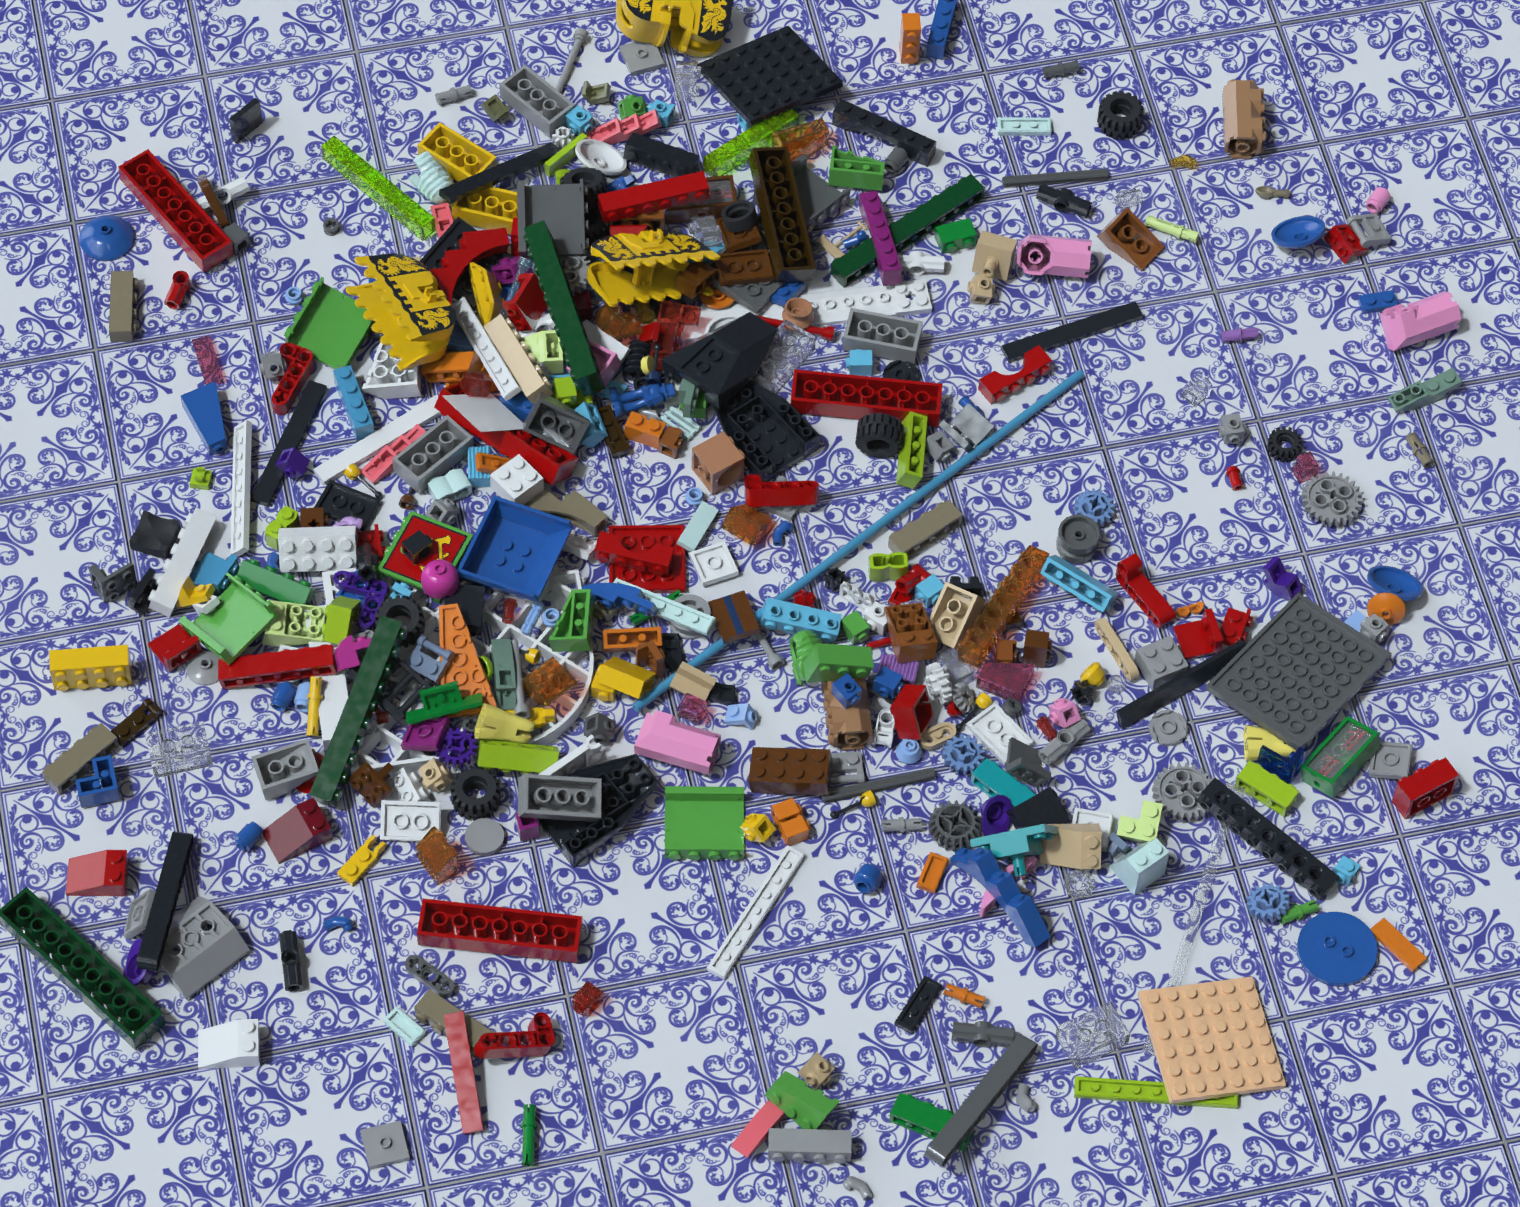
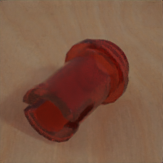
M507 598L503 602L504 613L502 622L513 624L518 604L517 600Z
M1042 716L1036 721V727L1041 729L1048 742L1057 737V733L1052 727L1049 718Z

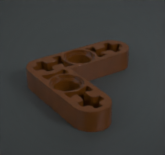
M203 174L197 177L202 192L220 226L224 229L230 225V222L217 200L206 175Z

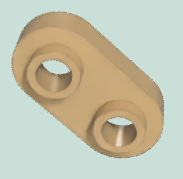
M943 722L927 729L921 740H919L920 746L926 750H933L945 745L947 740L952 741V737L956 736V727L950 722Z

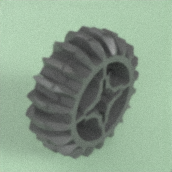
M948 800L946 805L941 803L939 808L935 807L934 812L930 814V821L928 822L929 833L932 835L933 841L938 840V846L944 844L945 850L948 847H952L953 852L957 847L960 849L965 846L969 849L971 845L970 839L979 838L982 828L980 824L981 818L978 816L977 810L972 811V805L966 807L965 801L962 804H958L957 800L954 804ZM940 826H942L943 829H945L948 832V834L944 832Z

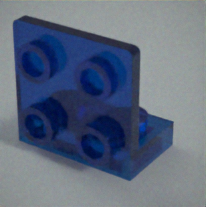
M1262 745L1257 763L1269 773L1276 774L1285 783L1291 784L1301 771L1300 766L1304 762L1306 749L1299 746L1297 751H1292L1287 759Z

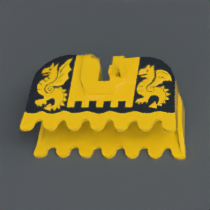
M616 0V22L618 28L628 38L639 42L653 43V46L657 47L663 46L668 30H671L670 45L677 49V53L695 57H707L715 54L722 45L723 38L729 29L734 0Z
M657 229L655 232L653 230L641 231L638 236L635 234L619 233L600 238L592 243L591 255L601 257L605 261L590 264L586 274L589 284L610 307L617 306L618 301L632 305L634 300L648 303L650 298L665 301L666 296L673 299H681V294L683 293L674 288L676 284L675 277L679 271H683L690 264L688 259L702 262L704 257H708L711 260H720L721 256L694 237L682 232ZM624 266H629L633 268L634 274L632 275L630 272L622 271L624 270ZM710 286L701 292L707 296L714 295V291H712Z
M397 253L355 257L356 264L368 267L364 271V276L374 278L377 281L358 286H348L345 291L349 295L359 297L355 300V305L359 308L367 309V311H364L363 317L366 320L375 321L376 323L371 327L372 330L376 333L384 334L381 336L380 342L383 345L393 347L389 350L388 354L393 358L401 359L397 364V368L400 371H404L415 366L437 361L443 357L457 316L452 305L446 300L444 292L438 289L437 280L431 274L428 267L414 258Z

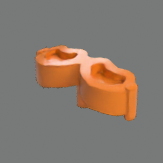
M1199 601L1196 604H1189L1188 607H1178L1175 614L1184 619L1189 613L1199 615L1203 610L1204 602Z

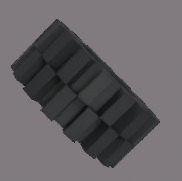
M1282 426V430L1278 427L1276 431L1273 430L1271 432L1267 451L1268 453L1270 452L1271 457L1275 456L1274 460L1277 461L1279 458L1281 459L1280 462L1284 463V459L1290 462L1291 459L1294 461L1299 456L1302 439L1300 434L1297 435V430L1292 432L1291 427L1286 430V426ZM1287 441L1292 446L1290 448H1283L1278 445V442Z

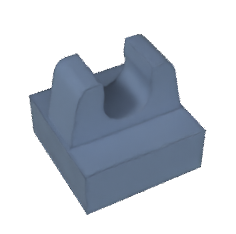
M1114 832L1108 837L1111 844L1106 850L1113 858L1120 852L1125 855L1130 851L1128 844Z

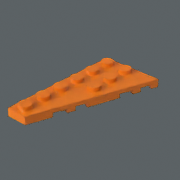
M456 603L439 606L440 647L455 653L452 662L441 678V685L458 681L462 697L482 693L483 704L486 703L498 708L460 605ZM482 705L476 709H466L457 714H446L442 717L457 718L479 715Z

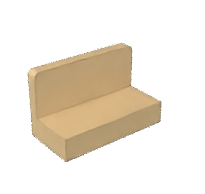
M682 661L669 686L704 704L717 679Z

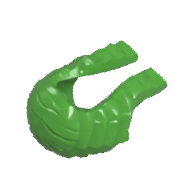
M806 629L798 631L789 640L791 659L793 660L792 671L798 686L805 681L803 662L815 644L822 643L817 634Z

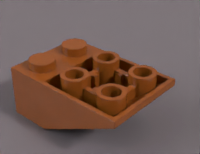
M922 603L885 607L892 649L897 662L904 663L935 659L938 641Z

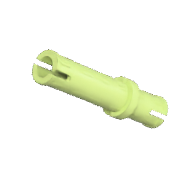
M1150 215L1147 216L1145 221L1146 227L1176 236L1177 239L1182 238L1196 243L1199 238L1200 232L1185 228L1184 225H1175Z

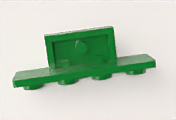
M458 681L420 690L419 694L424 708L406 712L407 724H419L423 720L438 719L446 714H457L462 710L476 709L483 705L482 693L462 697Z

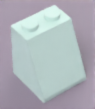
M1155 838L1138 845L1109 865V868L1132 894L1136 895L1165 875L1170 852Z

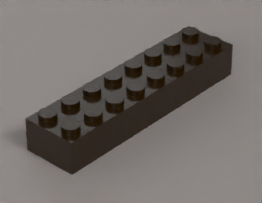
M788 147L753 148L748 162L776 283L811 281L816 271V266Z

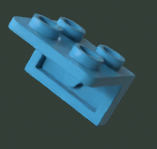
M207 552L190 574V578L195 586L212 583L215 588L213 594L219 597L231 582L225 574L228 572L234 577L238 573L240 568L238 556L231 554L227 560H224Z

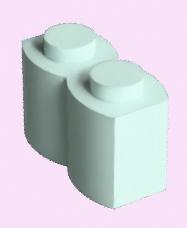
M462 468L452 469L445 476L432 478L428 483V491L433 499L448 498L455 501L472 493V485Z

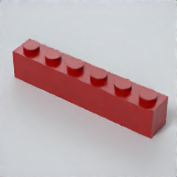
M704 171L599 194L598 207L603 222H613L622 218H631L644 213L648 214L657 210H666L679 205L683 206L688 203L709 199L710 188Z
M323 644L317 647H302L295 650L285 649L279 652H264L257 655L247 654L237 657L230 665L219 659L218 681L223 689L335 675L337 674L334 658L335 649L333 645Z

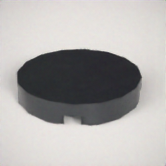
M902 360L890 362L883 372V378L919 381L917 367L908 361L901 362Z

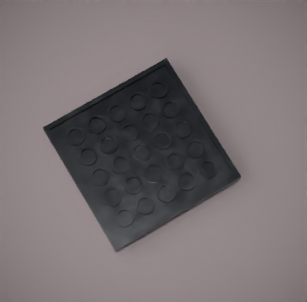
M789 25L697 64V70L750 126H754L843 87V81Z

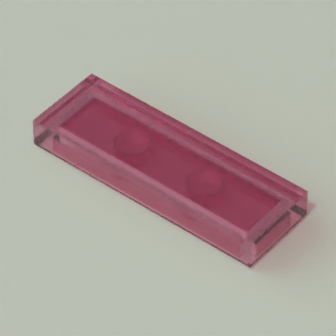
M210 335L192 339V345L205 385L214 381L216 385L224 383Z

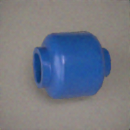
M864 864L860 866L855 874L853 883L861 893H873L882 881V873L875 865Z

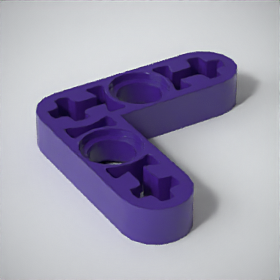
M341 570L336 572L333 580L334 586L337 589L366 597L358 616L359 628L362 631L374 629L377 608L370 609L367 606L369 603L375 602L379 607H382L381 603L386 600L388 594L387 584L375 578L370 579V581H362L358 574ZM358 582L366 584L364 588H357L355 585ZM368 615H370V616H369L370 622H367V624H364L363 621H366Z

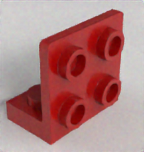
M1212 608L1204 610L1201 620L1176 625L1173 628L1185 660L1219 653L1222 650L1224 640Z
M180 624L148 643V647L169 672L201 653L200 640L196 635L190 637Z

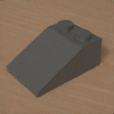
M539 391L523 423V431L574 454L590 424V420L559 400Z

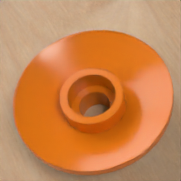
M710 286V288L714 291V295L699 294L702 303L713 309L729 307L735 301L713 286Z
M1379 593L1373 596L1367 604L1368 616L1371 617L1375 613L1378 617H1382L1389 626L1400 622L1406 611L1403 600L1392 593Z

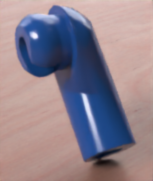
M272 552L265 567L270 565L278 569L276 564L279 560V555Z

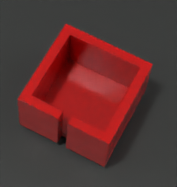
M905 684L898 693L894 703L891 704L890 712L893 715L895 730L898 733L899 739L921 740L933 720L934 714L931 703L928 702L930 698L926 685Z

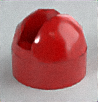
M954 701L950 702L946 707L947 714L951 717H956L963 713L958 709Z

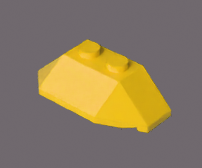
M471 262L468 272L482 326H485L503 313L502 303L504 298L500 297L501 285L500 282L496 281L495 275L476 263Z

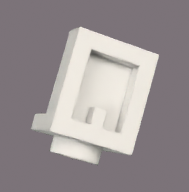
M212 595L209 601L193 604L192 606L200 616L202 613H211L221 602L217 596Z

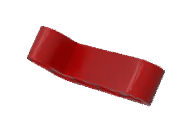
M284 343L279 349L281 358L285 359L286 367H289L271 398L273 412L280 416L289 412L314 369L313 353L309 349L292 343Z
M746 475L744 477L745 504L750 507L815 505L819 503V483L816 481L762 482L759 475Z
M1133 553L1117 563L1116 579L1157 628H1161L1174 620L1176 614L1169 603L1142 573V561L1137 554Z
M538 1012L529 1023L528 1031L485 1033L477 1041L474 1053L481 1059L544 1056L555 1042L551 1019L546 1013Z

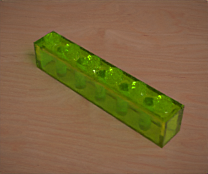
M790 109L752 126L704 156L703 170L710 177L724 176L748 161L753 148L770 147L798 130L799 115L793 109Z

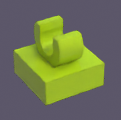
M205 467L193 468L189 483L190 488L209 490L212 470H205Z

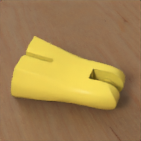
M484 703L475 726L474 736L475 739L528 743L531 738L529 732L534 730L535 723L524 717Z
M1250 725L1244 727L1245 761L1292 757L1300 754V752L1264 728Z

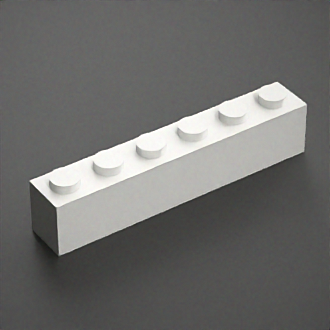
M195 508L193 514L189 512L185 523L188 525L186 529H181L177 537L180 539L179 544L174 543L170 553L173 556L171 560L167 558L163 569L166 571L164 575H159L155 583L158 585L157 590L152 589L148 600L151 602L148 608L170 617L178 600L181 587L195 565L217 518L216 516L198 508Z

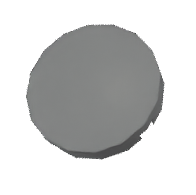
M1162 710L1154 714L1149 723V733L1155 742L1169 747L1182 743L1186 738L1188 727L1183 715L1173 710Z
M480 818L473 821L465 831V843L468 849L477 855L489 856L495 854L501 849L504 842L502 826L490 818Z

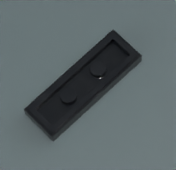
M924 976L897 1017L894 1025L912 1035L940 992L942 984Z

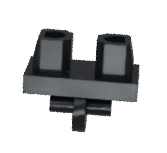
M951 576L950 584L981 597L982 583L979 582L977 576L969 577L968 583H961V577Z

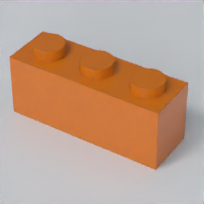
M902 13L899 42L901 64L918 63L921 39L920 13Z
M475 351L445 353L439 360L423 364L420 372L428 383L476 381L482 361Z
M661 627L603 630L601 634L603 653L636 651V647L639 644L651 640L655 642L658 649L662 647Z

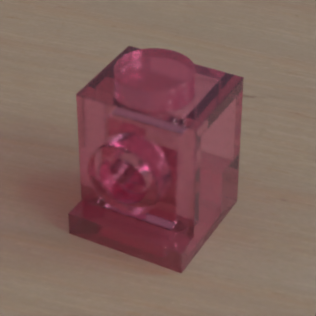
M1310 451L1298 455L1296 463L1291 467V470L1300 484L1311 480L1312 476L1316 478L1319 465Z
M689 693L685 694L677 707V717H683L697 725L700 720L705 721L709 713L707 702Z

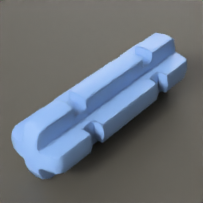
M534 602L533 609L530 610L521 628L523 635H531L532 628L535 627L540 613L544 609L542 602Z

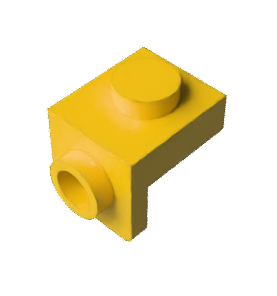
M595 673L590 686L591 697L598 698L604 702H614L616 690L596 682L598 675Z

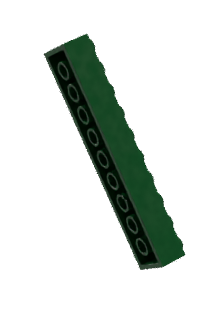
M545 220L525 227L526 235L523 238L526 246L529 248L528 253L534 263L535 273L539 277L540 281L538 282L541 290L544 292V300L550 309L549 314L555 324L554 329L560 339L561 349L565 353L566 357L564 358L568 368H570L572 381L575 383L577 390L582 391L584 396L606 389L554 238Z
M27 887L0 909V925L134 1050L138 1049L166 1024L162 1011Z

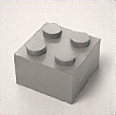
M1171 636L1136 649L1134 661L1151 690L1188 670L1189 665Z

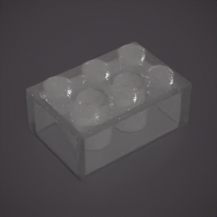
M203 721L145 733L154 778L213 766Z
M1109 1001L1057 1026L1055 1037L1076 1070L1128 1045L1130 1032Z

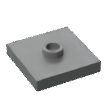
M636 41L619 46V51L631 76L664 67V61L657 46H653V43Z
M1380 741V748L1371 757L1369 777L1399 780L1405 776L1409 777L1413 744Z
M149 889L131 901L123 935L124 938L130 940L145 930L156 891Z
M401 1120L360 1130L369 1170L410 1160Z

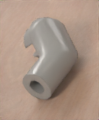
M646 407L638 410V413L647 416L648 420L653 418L660 421L656 410L647 409Z
M1021 1083L1018 1087L1016 1103L1024 1111L1033 1112L1036 1109V1103L1027 1096L1029 1086Z
M849 1176L846 1178L847 1180L843 1181V1186L846 1190L857 1189L864 1201L872 1197V1193L863 1180Z

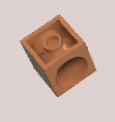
M724 431L692 448V470L712 495L744 478L745 455L742 450L736 448L733 439L727 436Z

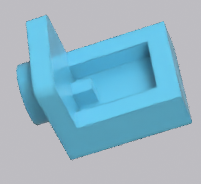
M395 582L392 586L390 597L394 599L396 595H400V598H403L405 595L410 600L413 597V593L410 590L411 587L407 584Z

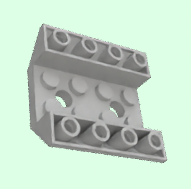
M198 896L174 914L160 967L172 978L174 987L187 1000L250 952L235 926L210 900ZM205 924L212 925V929L209 931H204L201 928ZM173 948L181 950L178 955H171L170 951Z

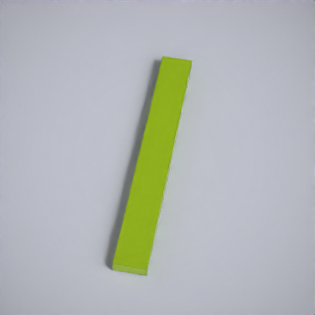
M1075 1076L1074 1098L1170 1104L1164 1082ZM1238 1095L1174 1103L1171 1105L1237 1109Z

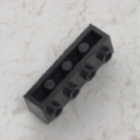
M634 132L625 144L623 156L624 159L675 177L696 173L700 157L697 154Z

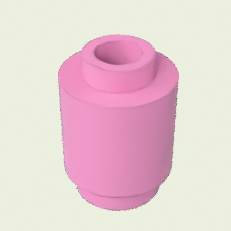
M1377 187L1366 201L1367 210L1373 214L1381 212L1391 199L1389 191L1386 188Z

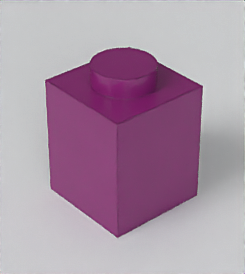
M515 813V823L520 842L540 837L537 818L518 817V813Z

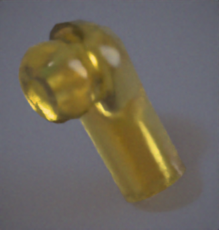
M1181 155L1170 159L1169 164L1171 168L1181 165L1192 169L1196 166L1197 161L1191 156Z

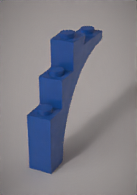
M964 847L958 849L955 855L949 858L952 865L970 874L996 899L1012 920L1025 944L1036 948L1051 937L1032 897L1021 894L1012 874L1000 869L991 850L982 847L971 850Z

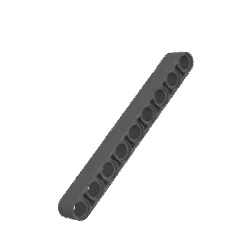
M1020 1033L930 1143L924 1156L944 1167L1030 1060L1038 1044Z

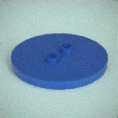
M1326 912L1311 918L1301 929L1297 940V955L1304 970L1317 981L1330 986L1342 987L1360 982L1372 971L1377 959V942L1370 928L1357 917L1343 912Z

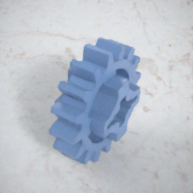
M1092 488V492L1086 489L1084 495L1079 493L1078 498L1075 499V515H1085L1093 519L1097 524L1104 526V521L1109 523L1110 518L1114 516L1115 504H1113V498L1108 499L1109 493L1103 495L1101 489L1099 492H1096L1095 488Z
M960 734V738L954 735L952 741L947 740L946 745L943 746L942 759H945L944 765H950V771L956 769V774H959L960 771H963L964 775L967 774V771L972 773L984 761L985 750H982L983 744H977V738L971 740V735H968L967 738H964L963 734Z
M1272 882L1269 886L1263 883V887L1260 888L1256 885V891H1249L1250 896L1246 897L1247 910H1249L1250 916L1255 915V920L1257 921L1262 918L1263 923L1267 919L1274 922L1275 917L1280 920V914L1286 915V909H1290L1289 895H1287L1286 889L1281 890V885L1274 887Z

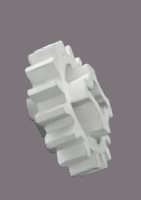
M937 662L926 666L927 670H925L927 674L925 682L927 683L930 695H934V698L941 705L952 700L950 691L953 687L948 672L944 671L943 667H940V664H937Z

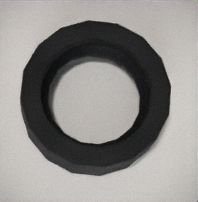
M745 200L729 204L722 210L721 214L725 228L730 232L748 230L758 220L754 204Z

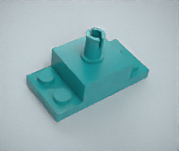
M1040 824L970 839V843L973 848L982 847L991 850L996 860H1012L1014 877H1022V875H1027L1024 858L1043 854L1041 841L1053 839L1052 836L1059 834L1058 826Z

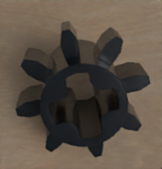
M838 567L828 568L827 574H823L825 588L828 587L832 592L840 590V585L844 581L847 582L845 571L841 572Z
M1087 680L1074 682L1076 687L1070 689L1072 691V699L1078 700V704L1084 703V701L1086 703L1091 702L1090 697L1096 694L1093 689L1094 685L1088 684Z

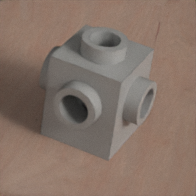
M279 351L260 354L261 363L258 365L261 375L264 374L266 379L270 378V380L280 379L281 375L285 374L284 369H287L285 359L281 358Z
M1239 413L1221 415L1218 434L1219 437L1223 438L1224 444H1237L1243 441V436L1246 434V425L1242 423Z
M448 498L434 499L425 515L451 525L456 521L460 510Z
M1375 613L1369 618L1366 617L1360 624V633L1377 644L1383 642L1388 635L1389 625L1382 617H1378Z

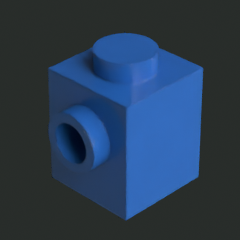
M882 666L873 680V691L879 693L882 697H888L893 700L904 686L902 683L903 675Z
M848 673L832 683L831 693L845 709L850 706H856L861 701L862 689Z

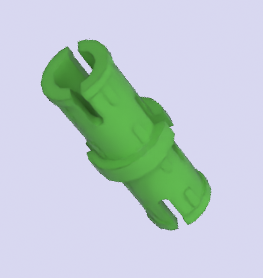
M1313 899L1301 905H1293V908L1286 910V915L1280 914V924L1284 925L1296 919L1301 920L1308 914L1318 912V904Z

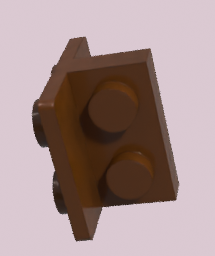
M365 762L350 776L349 782L364 797L365 801L374 808L393 791L385 781L391 777L389 772L394 767L388 762L380 771L376 772Z

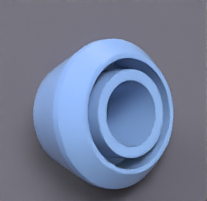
M904 739L896 747V756L903 763L913 764L920 760L922 748L916 740Z

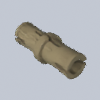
M1415 432L1407 435L1405 439L1411 446L1413 455L1418 457L1424 468L1432 466L1434 461L1427 452L1426 445L1421 443ZM1416 446H1418V447L1420 448V450L1422 451L1423 455H1421V453L1419 452V450L1417 449Z

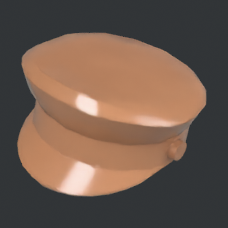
M803 298L788 300L782 312L783 321L793 329L807 328L814 320L811 303Z

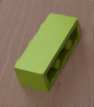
M1250 760L1238 774L1235 782V787L1283 817L1297 801L1299 791L1293 785L1285 783L1276 774L1269 773L1260 764Z

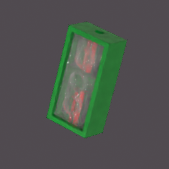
M1347 716L1300 766L1302 781L1334 798L1380 748L1379 733Z

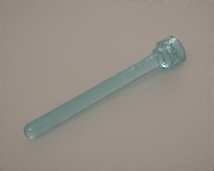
M519 256L517 261L519 269L506 301L513 299L520 286L517 280L518 276L528 271L533 261ZM503 308L501 314L507 319L508 314Z

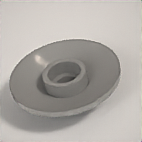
M202 651L188 661L186 667L188 677L198 685L207 686L218 682V660L221 658L212 651Z

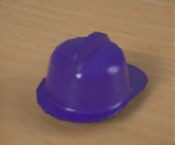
M996 795L990 797V799L982 804L980 813L984 836L1008 831L1010 819L1006 811L1012 808V803L1007 796Z
M142 939L136 940L130 947L123 976L133 986L138 983L146 985L155 972L137 969V956Z

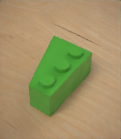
M833 145L828 185L882 191L884 162L867 156L862 158L853 155L854 152L852 151L844 152L838 150V147Z
M591 589L571 590L562 609L563 613L555 624L556 628L548 639L552 652L591 651L595 604Z
M816 643L803 662L806 683L838 680L847 673L852 679L868 677L874 668L871 647Z
M785 1071L772 1084L765 1096L802 1129H818L840 1101L836 1098L833 1100L823 1095V1091L819 1089L815 1091L806 1086L807 1082Z

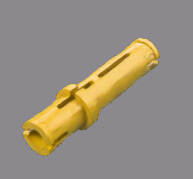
M310 677V691L307 694L309 706L306 736H319L318 709L320 701L323 699V695H321L322 677Z

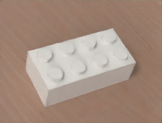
M356 526L279 528L280 572L334 571L355 568L357 559Z

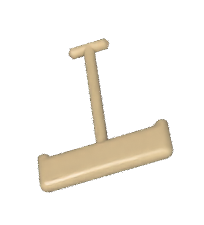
M859 221L857 223L859 227L835 245L824 234L817 238L816 241L822 244V248L833 258H840L845 254L837 247L843 243V240L850 238L862 228L867 230V227Z

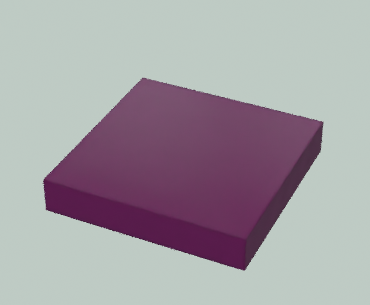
M440 717L438 719L423 720L419 724H409L401 743L402 750L438 751L449 726V718Z

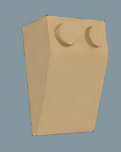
M945 582L929 618L937 641L956 649L979 618L986 600Z
M1099 823L1048 824L1058 826L1059 834L1053 835V839L1041 841L1043 854H1039V863L1076 869H1101L1102 831Z

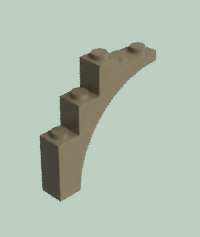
M544 489V491L524 504L530 508L569 520L573 526L586 531L593 537H596L600 531H603L608 526V515L576 490L566 494L562 501H560L552 493Z

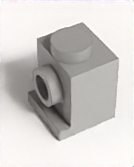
M941 430L928 436L925 441V449L936 462L948 460L952 455L951 451L955 447Z

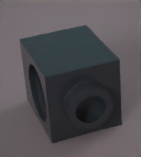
M420 530L401 542L402 553L414 565L432 553L433 542L427 534L424 535Z

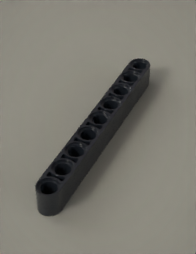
M172 832L138 952L137 969L159 970L193 847L194 836L191 833Z

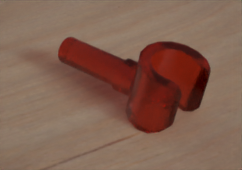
M378 708L375 712L377 723H388L387 711L380 712Z

